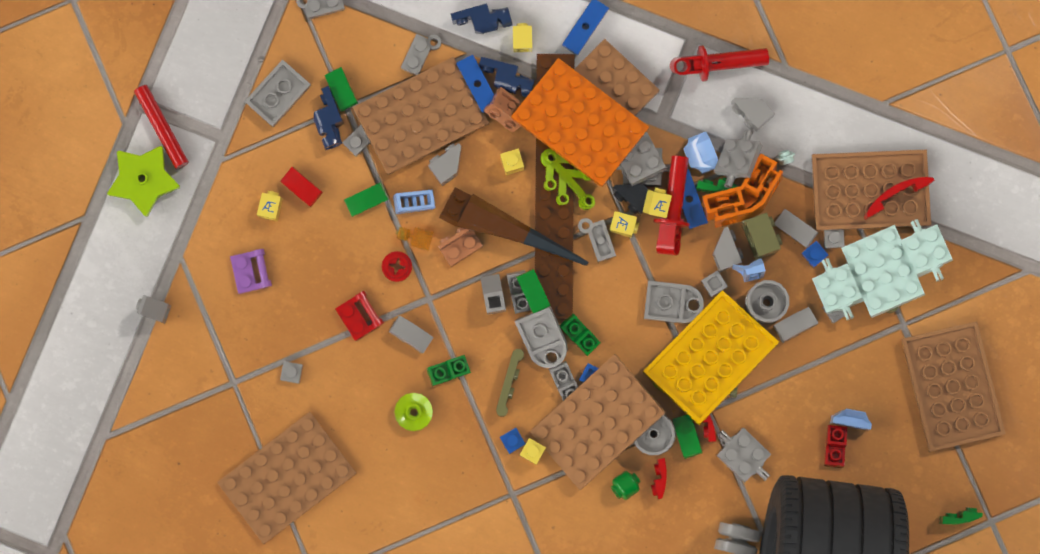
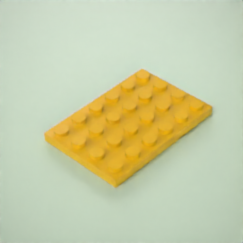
M722 290L643 371V374L700 425L779 344V341Z

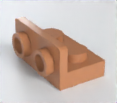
M500 87L497 89L491 103L484 108V112L511 132L521 127V125L511 119V116L522 102Z
M459 228L456 230V235L451 238L446 236L440 240L441 244L438 247L451 267L483 247L473 230Z

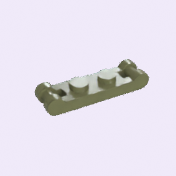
M515 349L511 356L496 412L500 417H504L508 413L506 403L508 398L512 399L515 388L511 386L513 380L517 381L520 372L517 369V365L524 358V353L521 349Z

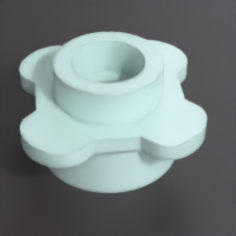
M789 150L781 151L778 153L779 156L775 157V160L779 161L780 165L789 164L794 161L793 156L795 153L789 152Z

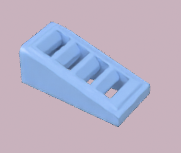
M433 190L395 193L393 196L395 214L435 209ZM424 195H427L428 205L424 203ZM418 196H419L420 206H417L416 197H418ZM408 198H411L412 207H409ZM400 199H403V200H404V207H403V208H402V206H401V200H400Z

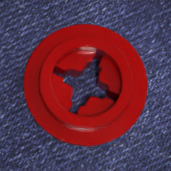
M391 252L382 261L383 274L393 282L405 280L412 271L411 259L403 252ZM399 259L400 266H403L405 269H399L395 275V269L389 265L396 264Z

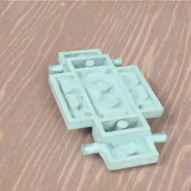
M916 219V225L914 221L911 222L915 233L902 240L895 225L842 247L841 249L847 264L833 268L829 258L826 259V262L822 260L821 262L826 271L812 278L826 313L830 314L843 310L846 320H850V318H854L850 307L864 301L871 318L924 296L925 293L918 278L933 272L937 282L940 281L939 277L943 280L944 277L940 268L944 264L953 261L938 225L922 229L919 220Z

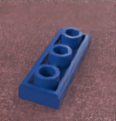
M591 0L562 46L578 56L608 12L609 7L598 0ZM588 25L589 29L584 30L582 26Z
M472 54L456 64L481 112L485 113L484 108L491 103L494 93ZM480 82L481 86L475 87L474 84Z
M687 169L682 210L686 222L690 223V230L707 224L708 221L690 171ZM691 197L692 202H687L685 198Z

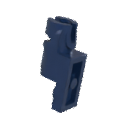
M486 3L451 13L453 25H465L471 20L475 34H484L498 30V22L502 24L503 28L512 26L508 7L492 9V12H489Z
M481 57L479 66L483 68L482 71L487 73L497 72L494 81V87L497 89L502 87L507 92L516 94L520 88L521 96L527 97L533 90L534 79L521 74L518 76V66Z
M329 86L321 88L323 94L320 97L324 106H328L314 112V123L319 135H326L322 139L325 150H330L342 144L338 126L344 123Z

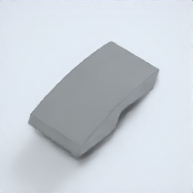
M786 209L783 210L775 221L776 227L806 248H808L818 234L816 230Z
M525 270L506 274L515 314L531 310L516 276L525 273Z
M808 307L778 322L773 327L783 343L815 327L818 321Z
M398 316L388 331L420 353L425 352L434 338L401 316Z
M566 361L556 367L549 368L554 383L564 401L578 388L577 383Z

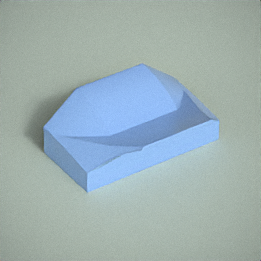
M705 131L688 138V143L683 150L686 157L689 158L690 167L700 170L701 174L714 170L718 158L707 132Z
M762 258L753 261L750 265L733 264L732 266L733 270H736L743 276L744 282L762 279L766 272Z
M851 409L835 413L831 416L830 421L832 424L864 430H871L872 426L866 412Z

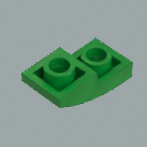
M342 67L325 75L341 112L358 104Z
M727 178L719 179L717 186L713 185L714 182L703 179L698 181L696 191L716 193L731 188L724 186ZM733 182L732 188L737 187V184Z
M381 182L344 199L352 217L389 200Z
M534 269L516 276L533 314L550 306Z
M572 314L559 325L586 356L601 344L575 314Z
M465 355L426 368L432 387L471 373Z
M688 414L672 419L684 459L702 454L701 444L693 419Z
M966 507L965 511H960L959 518H957V514L946 513L945 516H940L939 524L968 523L981 518L983 513H978L977 508Z

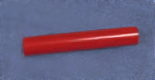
M148 85L138 87L134 90V93L174 168L177 170L186 166L189 161Z

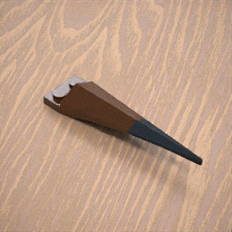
M456 187L439 217L456 227L529 245L587 266L589 263L475 194L470 195Z

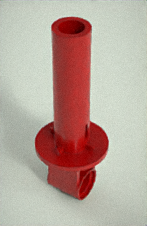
M701 45L698 47L697 55L673 58L670 62V70L679 75L699 73L701 81L706 82L710 71L769 65V53L767 48L707 54L705 47ZM679 61L684 63V68L681 71H678L676 68Z
M671 157L667 194L672 197L667 218L660 217L661 219L653 220L654 223L660 224L656 244L658 254L677 256L681 248L682 228L690 227V223L683 222L685 220L681 219L688 157Z

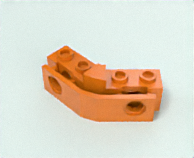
M760 154L751 177L745 178L741 186L702 196V204L707 221L714 219L715 228L756 217L762 213L783 178V171L779 170L777 172V162ZM771 178L772 180L770 181L768 187L766 188L765 185H766V183L768 182V180ZM763 194L764 197H763L762 200L758 203V200L760 199L761 195Z

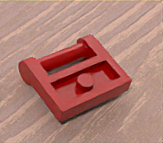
M365 291L358 293L335 308L355 342L384 324L382 318L379 319L366 298L367 294ZM359 301L373 322L369 326L355 305Z

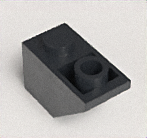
M624 184L613 187L615 192L613 195L620 202L624 200L629 205L627 208L630 212L640 216L644 213L643 208L648 191L645 185L637 184L631 186V184Z

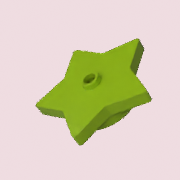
M162 146L140 156L117 151L119 175L107 193L109 196L132 200L142 214L148 217L160 196L180 189V185L165 171L164 148ZM144 175L145 181L140 182V177Z

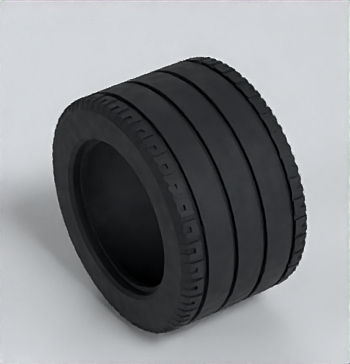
M782 475L774 485L769 499L759 554H909V520L903 495L899 490L892 488L884 489L877 486L854 485L853 483L831 480L825 482L823 479L800 476L796 479L792 475Z

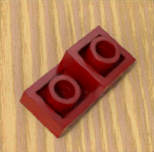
M291 167L280 181L310 207L313 206L323 193L294 167Z
M709 415L702 422L706 423V426L703 427V436L707 438V442H716L714 424Z
M828 425L824 466L844 468L848 427Z
M665 458L657 459V464H654L656 476L660 475L661 478L653 480L654 484L651 485L652 494L657 496V499L663 498L666 488L667 469Z

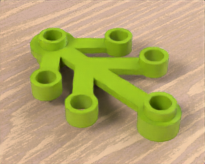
M552 149L543 151L541 162L546 167L544 188L547 191L554 190L557 186L556 181L553 179L554 170L559 174L556 202L559 205H565L569 202V196L566 194L567 184L579 197L578 204L581 209L588 210L594 207V197L591 194H586L573 178H582L586 181L591 179L579 170L564 169L560 163L569 162ZM549 155L553 156V161L548 159ZM548 182L552 183V188L548 187ZM561 196L565 198V202H561ZM586 198L590 199V205L586 203Z

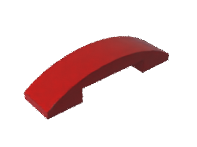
M913 178L894 185L870 205L864 215V219L867 220L884 210L885 208L881 202L912 186L914 192H917L935 181L934 178Z

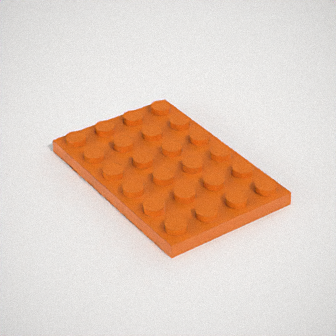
M559 58L511 116V119L600 187L605 185L649 129L648 125Z

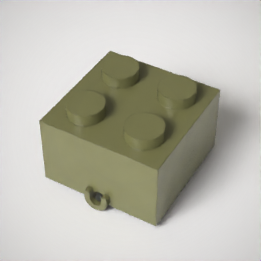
M764 213L741 221L755 260L773 255L781 249L782 241L779 234L774 232L773 227H775L772 216Z

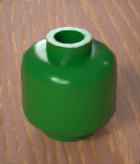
M624 471L612 480L611 489L618 499L628 500L639 492L638 484L640 480L635 473L631 474L628 471Z

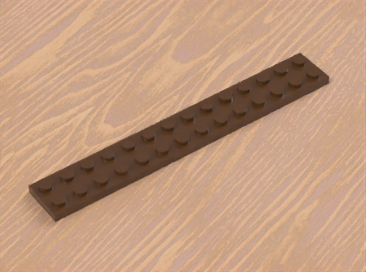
M537 54L536 85L558 58L575 69V54ZM536 138L535 230L573 252L574 192L566 184V194L569 196V202L565 205H559L556 202L559 174L555 170L553 179L557 183L556 188L551 191H547L544 188L546 167L541 162V154L546 149L551 148ZM549 155L548 159L553 161V156ZM560 163L564 169L574 170V166L570 163ZM548 182V187L552 188V183ZM561 196V202H565V198ZM535 248V273L547 296L556 319H568L573 314V261Z

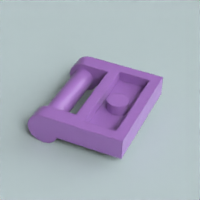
M264 249L230 256L238 294L272 286L266 270L263 256L265 255ZM256 257L261 278L260 283H256L251 258Z

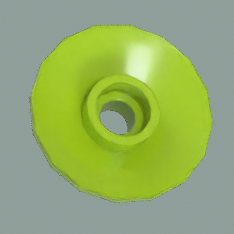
M409 393L399 399L394 413L401 427L410 431H418L429 424L432 419L433 409L428 398L422 394ZM412 409H417L418 413L416 416L411 415L410 411Z

